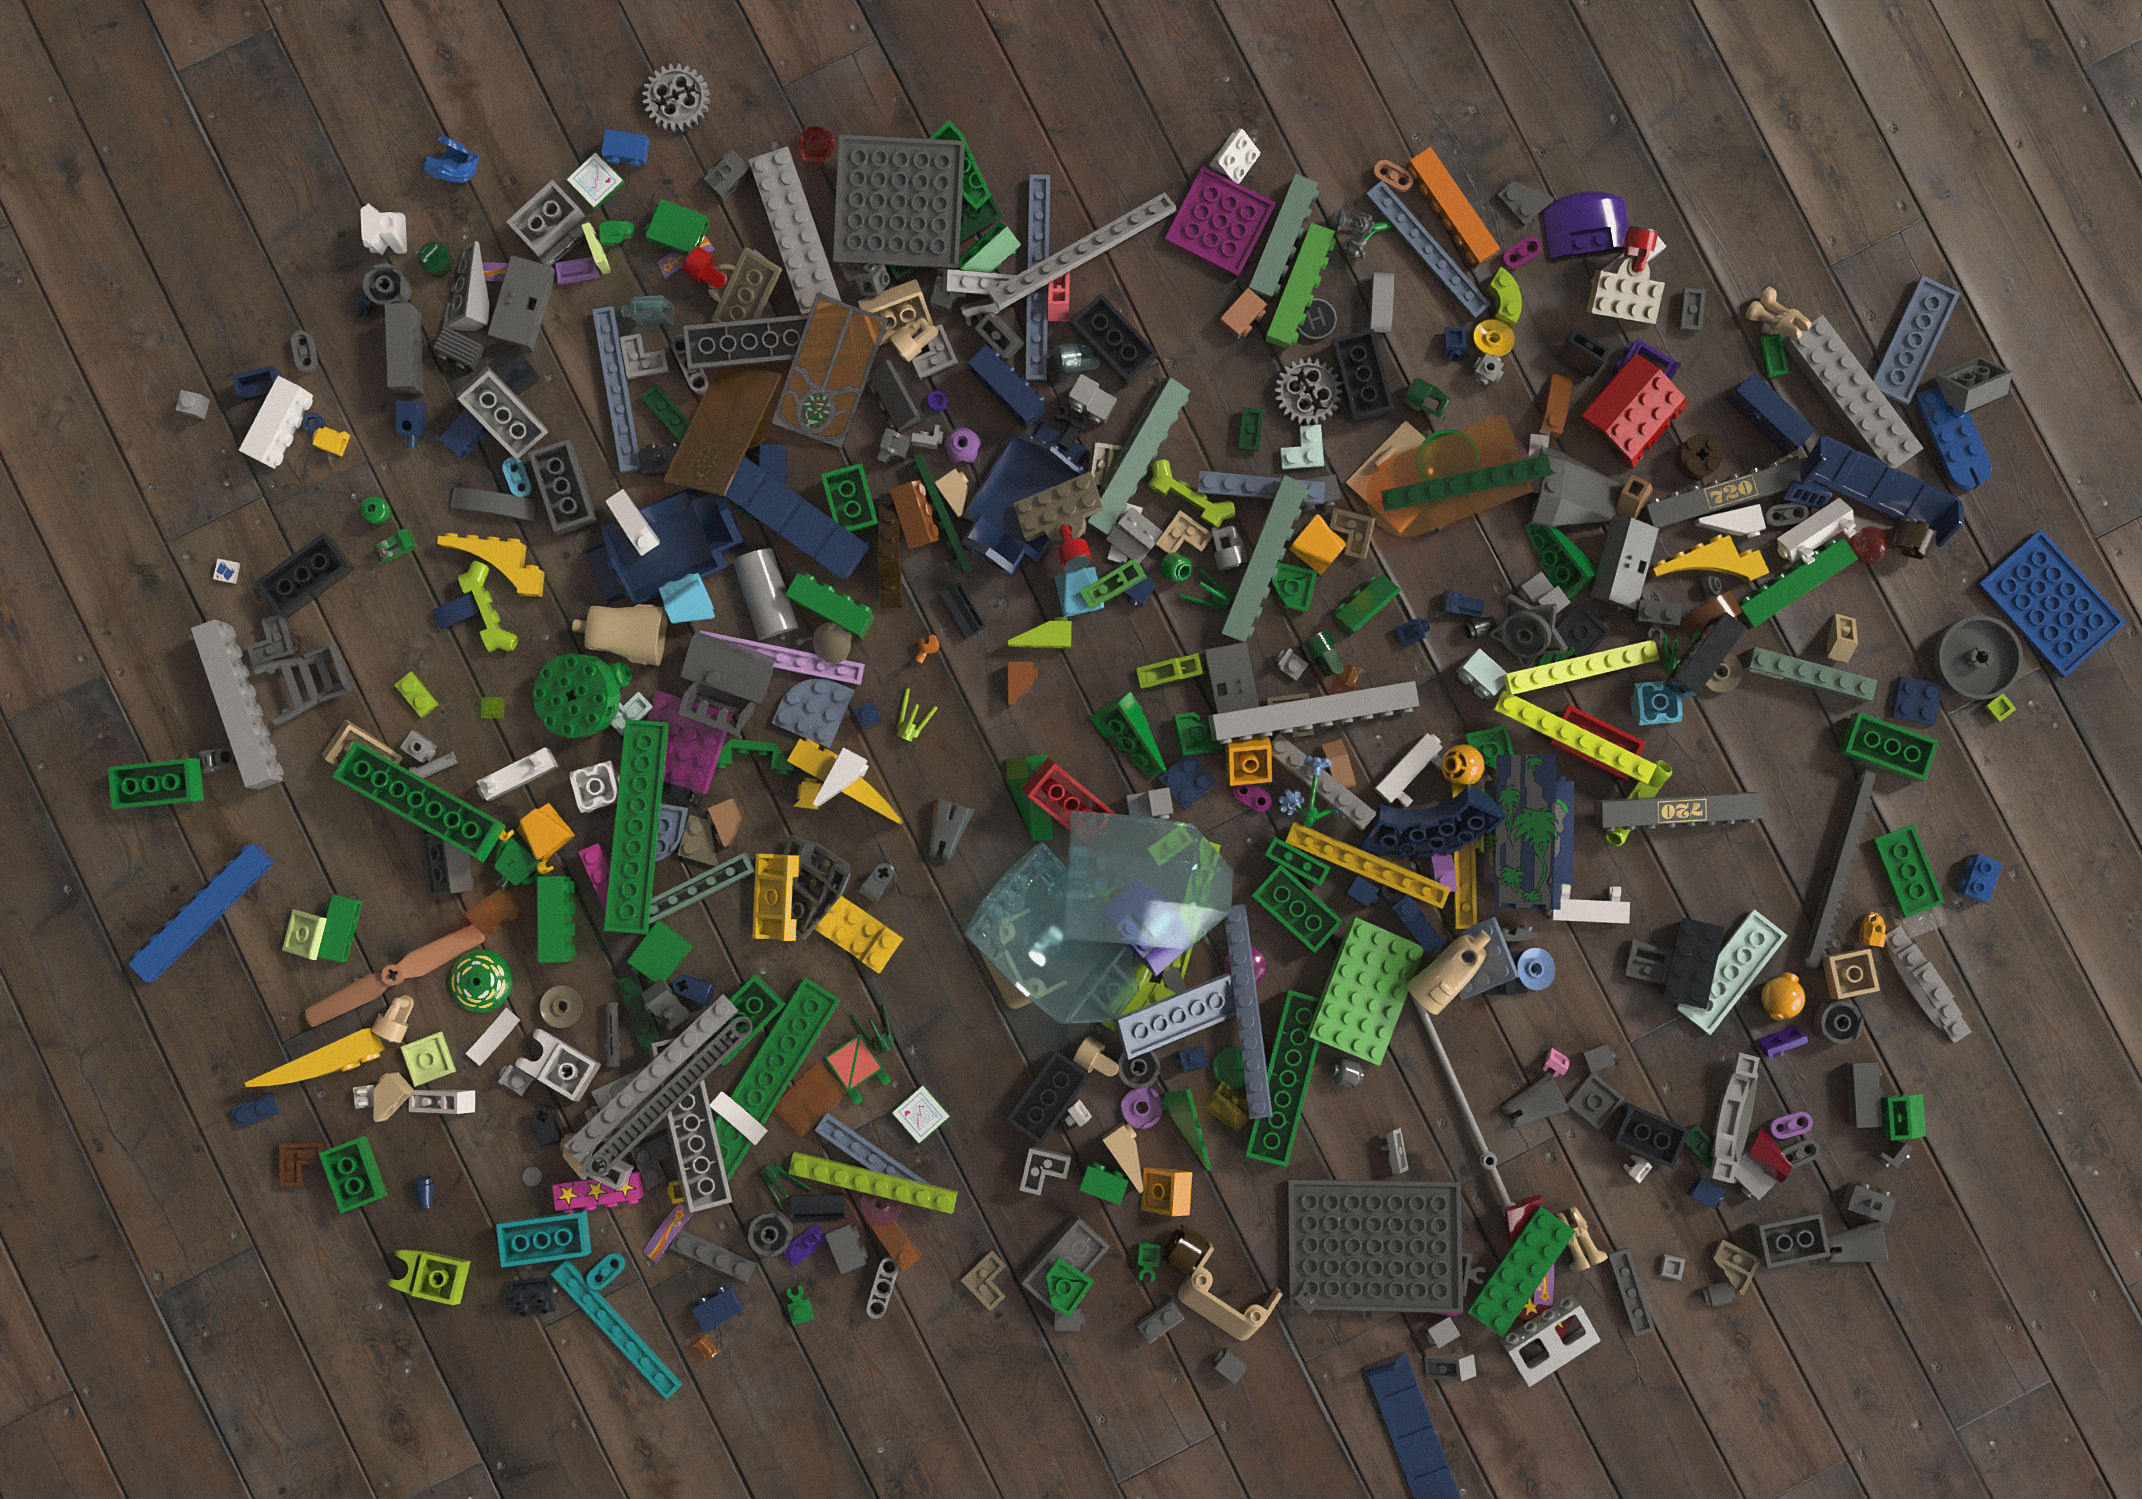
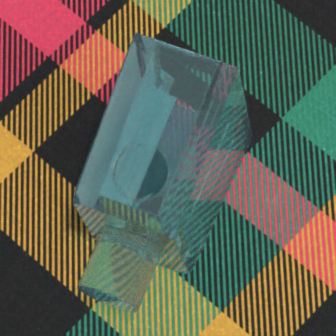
M662 295L632 297L631 305H622V316L631 317L641 325L673 326L674 305Z

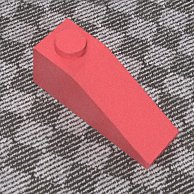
M1070 271L1049 282L1048 321H1069Z

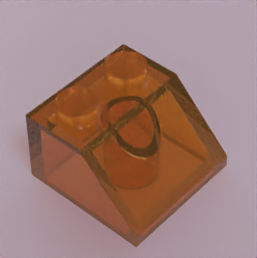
M498 889L463 914L482 934L490 933L493 935L502 929L500 925L506 921L511 923L516 920L522 908L509 889Z

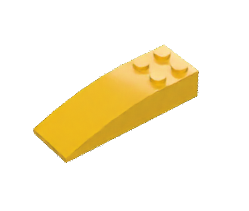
M808 738L805 741L799 739L787 761L825 782L838 755L826 748L824 751L819 750L820 745ZM861 776L841 791L898 824H902L903 820L891 805Z
M372 1028L362 1029L245 1082L246 1087L286 1084L327 1075L338 1070H342V1072L352 1070L361 1066L360 1061L364 1063L379 1058V1053L385 1051L381 1039L372 1034Z

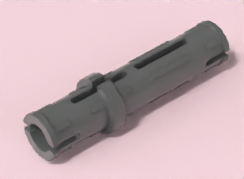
M585 219L576 228L570 229L568 235L539 258L540 261L545 265L552 266L572 247L582 243L581 240L585 237L582 225L590 222Z
M604 1003L606 1019V1044H604V1048H607V1067L621 1066L619 1047H622L621 1043H619L618 1003Z

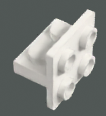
M1239 128L1236 133L1231 134L1209 166L1212 170L1227 175L1231 181L1239 184L1259 157L1260 151L1245 131Z

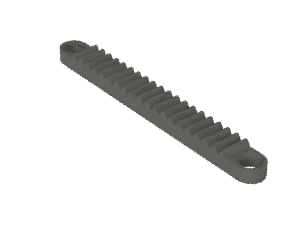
M1865 766L1859 772L1803 957V966L1812 970L1818 967L1823 949L1829 948L1826 944V941L1831 940L1828 933L1834 931L1830 926L1836 924L1833 917L1838 916L1835 910L1841 908L1838 901L1843 900V897L1840 893L1846 891L1843 884H1848L1845 876L1851 875L1848 871V868H1853L1850 860H1855L1856 858L1852 853L1858 851L1855 844L1860 843L1857 837L1863 835L1860 831V828L1865 827L1862 820L1868 818L1864 813L1870 811L1867 804L1872 803V800L1869 797L1875 795L1872 787L1876 770Z
M746 1017L734 1019L589 1159L587 1164L589 1173L595 1177L607 1174L751 1034L753 1028L751 1021ZM738 1022H745L748 1025L747 1032L743 1034L738 1033L735 1029ZM599 1159L605 1163L603 1171H593L592 1163L595 1160Z

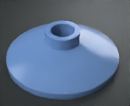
M1540 948L1527 949L1520 955L1517 961L1518 978L1528 989L1542 990L1552 983L1555 976V964L1550 954ZM1531 966L1534 968L1533 973L1531 972Z

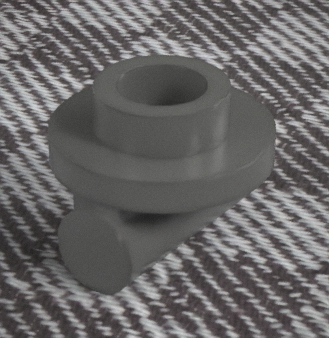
M1710 575L1700 579L1706 599L1719 595L1722 585L1718 578Z

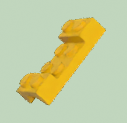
M756 854L752 938L796 941V919H791L792 881L793 877H798L799 856Z
M842 895L814 928L879 974L904 940L903 937Z

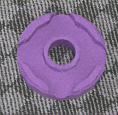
M1149 1087L1142 1089L1132 1088L1122 1099L1121 1112L1128 1124L1136 1128L1146 1129L1159 1121L1163 1112L1161 1097L1154 1089ZM1144 1101L1148 1104V1109L1145 1113H1139L1136 1110L1138 1102Z

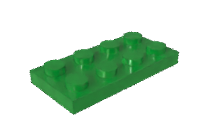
M1914 824L1872 839L1903 918L1945 903Z

